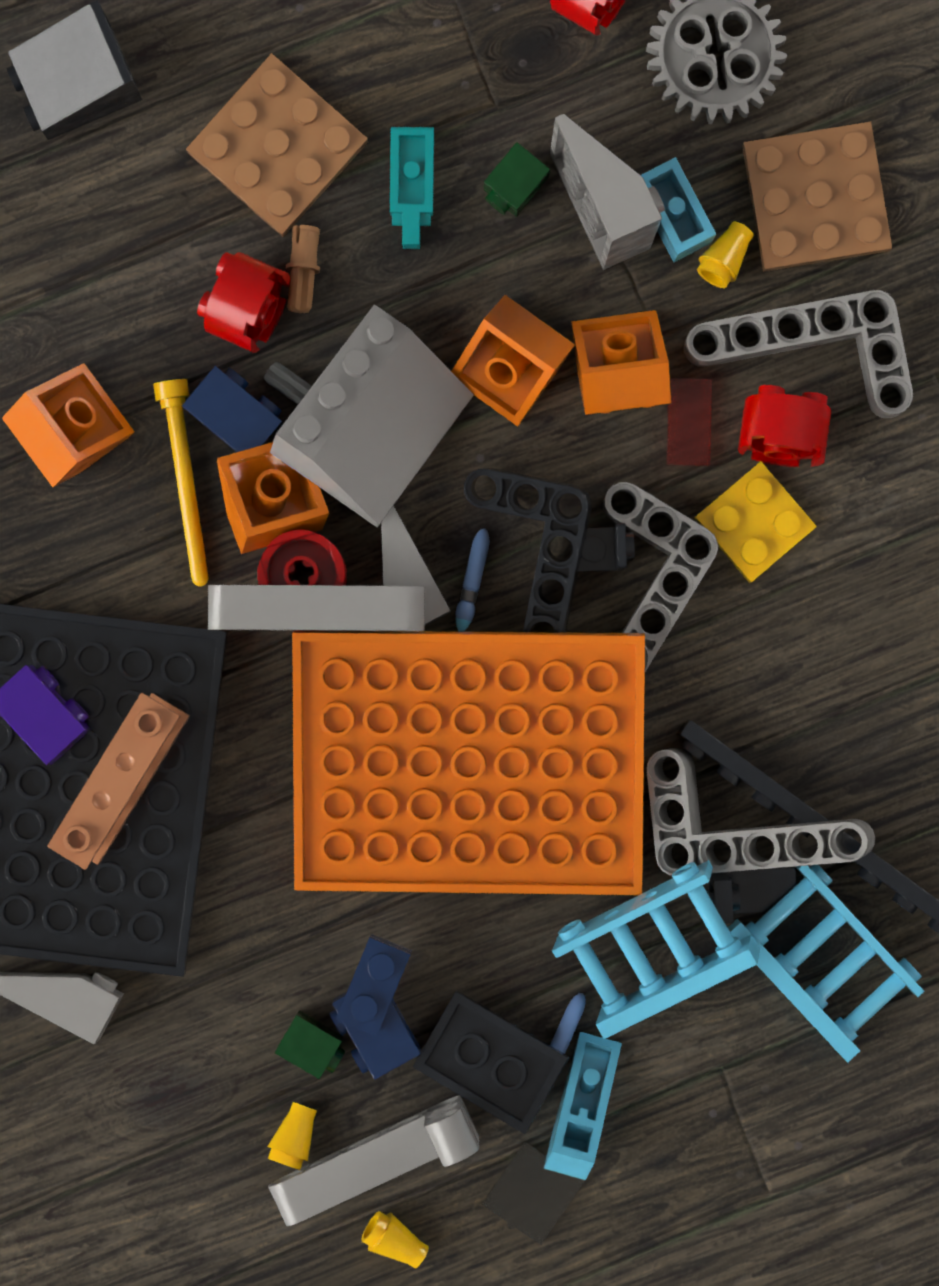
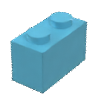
M676 157L641 175L647 187L655 186L662 199L665 211L661 212L662 220L657 232L673 262L713 242L716 232Z

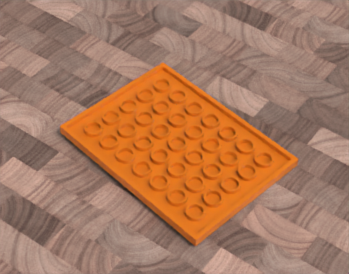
M294 630L292 632L294 890L585 895L642 894L645 633Z

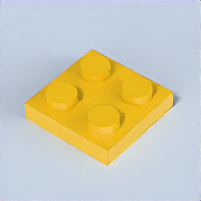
M761 461L694 518L701 526L715 535L718 547L749 583L753 582L817 527Z

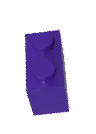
M25 665L0 688V716L45 765H53L91 730L84 722L89 716L73 698L66 702L59 695L55 688L60 684L45 667L40 666L36 670L33 665Z

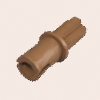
M296 225L292 228L290 263L286 264V270L290 272L291 280L287 308L295 313H309L312 308L315 274L320 273V267L317 266L320 229L309 225H300V227Z

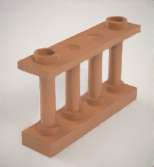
M141 692L47 847L84 870H87L91 862L99 865L190 715L154 693L147 696Z

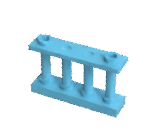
M709 860L696 866L695 862L688 863L677 869L672 874V879L585 923L578 919L570 922L558 931L559 936L552 949L553 954L558 958L573 950L604 1002L601 1005L602 1008L595 1024L604 1039L758 964L760 948L753 935L751 934L741 940L738 937H733L703 886L710 881L713 870ZM686 893L717 944L716 952L703 959L699 955L694 956L664 905ZM648 912L679 963L678 971L664 978L661 974L656 975L626 924ZM610 931L641 982L640 990L627 996L624 993H618L589 944L590 941Z
M808 865L795 866L804 878L755 924L751 921L744 926L736 919L728 929L731 935L738 937L739 940L751 934L753 935L760 948L757 966L848 1063L860 1052L852 1042L858 1037L855 1032L905 986L917 997L925 992L916 983L922 976L905 958L897 962L827 887L833 880L819 865H811L810 867ZM817 890L834 910L787 954L783 955L780 953L774 958L763 947L769 941L767 936ZM847 922L864 941L814 988L810 985L803 990L793 979L799 972L796 968ZM877 954L894 973L846 1018L842 1019L839 1017L833 1022L823 1011L828 1005L826 1000Z

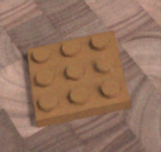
M271 53L191 142L186 151L277 233L284 237L368 143V138Z
M871 122L743 143L742 148L763 272L888 252L892 249Z

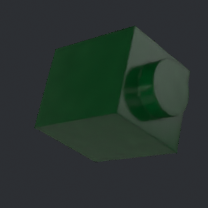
M516 142L484 181L483 190L488 193L485 200L501 214L505 215L507 211H510L517 217L548 180L550 169Z
M298 1011L274 1053L320 1079L325 1069L333 1074L342 1059L345 1050L340 1048L339 1045L344 1036L305 1013Z

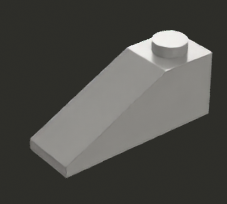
M393 506L381 522L383 586H424L426 626L451 611Z
M0 972L1 996L92 1044L97 1043L101 1039L124 993L116 989L118 983L115 980L99 972H95L93 976L86 973Z

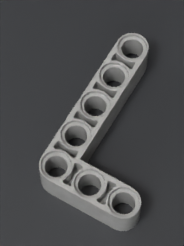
M872 290L704 322L696 325L689 332L684 342L686 358L698 367H707L856 338L867 400L871 411L881 418H893L904 412L913 400V389L897 307L894 299L888 293L881 290ZM874 302L882 307L884 312L882 322L873 323L865 317L864 305L866 303ZM827 310L836 312L842 320L841 329L837 331L826 329L821 322L822 312ZM782 319L794 320L800 328L799 337L795 339L783 337L778 329L779 321ZM740 327L752 328L758 336L757 344L753 347L740 345L736 339V330ZM698 335L710 336L715 342V352L710 355L699 354L694 349L693 339ZM882 344L890 349L892 353L891 364L880 365L873 359L872 349L874 345ZM890 386L899 392L900 404L897 408H889L882 403L880 392L883 387Z
M619 482L613 485L605 494L603 499L605 515L614 523H625V530L634 533L635 536L668 555L622 633H645L646 672L716 557L718 542L715 535L708 529L641 488L628 482ZM626 492L633 497L635 507L631 513L622 515L613 510L611 498L615 493ZM662 514L670 520L671 531L668 536L657 537L650 532L648 521L651 516ZM698 536L706 541L708 553L704 559L695 560L687 554L685 545L690 537ZM669 573L681 575L686 582V589L679 597L669 596L664 591L663 580ZM646 610H655L661 614L663 627L659 633L649 634L642 629L640 618Z
M670 748L656 752L647 763L655 855L658 866L668 875H672L677 869L682 867L672 858V848L676 843L683 845L688 851L689 856L686 864L695 862L696 866L709 860L713 867L712 873L851 862L866 856L875 845L873 829L868 823L860 819L702 832L695 764L691 755L681 748ZM668 756L674 758L679 765V774L674 780L666 777L662 769L663 762ZM671 800H676L683 806L684 817L679 823L672 821L668 816L667 806ZM847 828L854 829L861 836L862 844L857 852L849 851L843 845L842 834ZM803 832L812 834L817 840L818 849L813 856L803 853L799 847V838ZM760 836H765L773 842L774 854L770 859L761 857L757 852L756 842ZM717 840H723L730 846L731 857L727 863L718 860L714 854V845Z
M460 1095L455 1096L302 1167L301 1170L293 1171L269 1184L268 1188L286 1226H292L438 1157L443 1167L458 1163L479 1150V1134Z

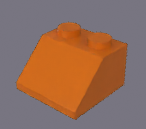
M504 295L483 319L451 372L474 396L513 424L519 426L556 375L575 344L507 295Z
M656 310L571 321L579 385L585 415L610 413L612 411L640 407L649 408L655 405L671 403L669 361Z
M85 363L26 391L2 417L3 421L52 487L83 472L135 432Z
M273 442L217 459L227 517L241 554L267 547L274 538L288 531L299 529L313 532L321 531L329 515L320 487L272 455L270 450Z

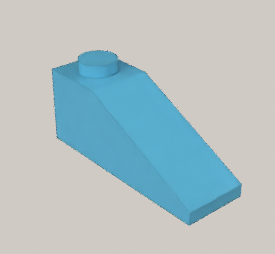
M584 1032L579 1033L553 1127L544 1169L586 1180L595 1163L622 1043Z

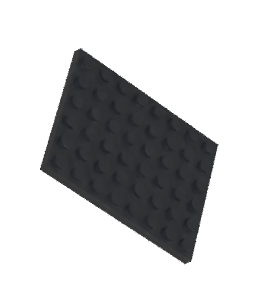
M0 604V688L25 665H33L36 670L43 666L60 684L55 688L59 695L66 702L73 698L85 710L89 717L84 722L91 728L86 735L53 765H45L0 716L1 955L185 976L228 632ZM141 692L147 696L154 693L189 714L190 717L101 863L97 865L91 862L87 870H84L47 846Z

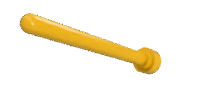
M175 379L157 382L153 384L155 401L160 402L162 410L166 409L191 579L196 586L201 587L207 584L209 576L182 407L186 398L190 396L187 379Z

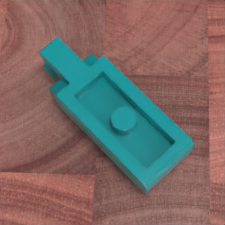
M391 127L390 216H392V226H402L403 249H420V226H431V216H433L434 127Z

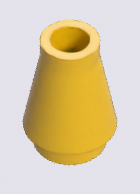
M732 222L729 228L699 257L698 274L705 281L719 288H726L729 282H735L748 245L754 236L753 232L742 223Z
M292 1102L290 1111L267 1146L271 1148L268 1159L301 1170L303 1161H308L313 1124L317 1110Z
M381 1211L376 1212L370 1219L361 1238V1241L368 1245V1251L406 1263L415 1269L423 1262L429 1249L428 1245L420 1241L392 1213L386 1215Z

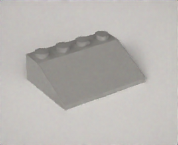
M565 114L555 117L550 155L602 269L605 270L649 250L662 220L661 212L665 211L662 199L655 186L648 188L641 175Z
M374 304L276 433L270 453L368 522L378 527L474 394L411 329Z

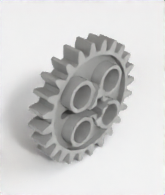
M670 0L669 6L673 13L660 10L657 18L664 27L652 26L649 33L659 41L648 43L646 47V52L658 56L648 61L647 70L660 71L653 79L652 85L656 87L666 84L667 89L662 96V100L667 101L675 96L678 99L675 108L676 113L682 111L686 106L691 107L692 121H695L701 111L706 112L708 124L713 123L716 113H722L726 124L730 123L733 110L735 109L743 118H746L749 114V102L760 109L764 104L760 92L772 96L776 90L775 86L768 79L781 80L784 73L774 64L784 63L787 58L786 53L776 50V48L784 45L786 36L773 35V32L780 26V19L766 20L771 9L770 4L757 9L754 6L756 0H685L684 3L680 0ZM712 16L714 19L717 49L719 52H724L720 67L727 86L725 90H721L718 85L716 57L714 54H708L712 45L710 28L706 22V17ZM727 20H737L743 25L745 31L742 35L733 37L724 31L722 24ZM687 27H693L701 33L702 41L697 44H688L682 40L680 31ZM737 61H743L751 67L752 76L747 79L737 78L732 74L730 65ZM695 69H701L709 75L710 83L704 87H697L689 81L688 73Z

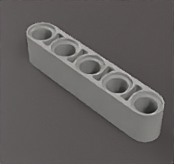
M208 585V630L425 631V587Z

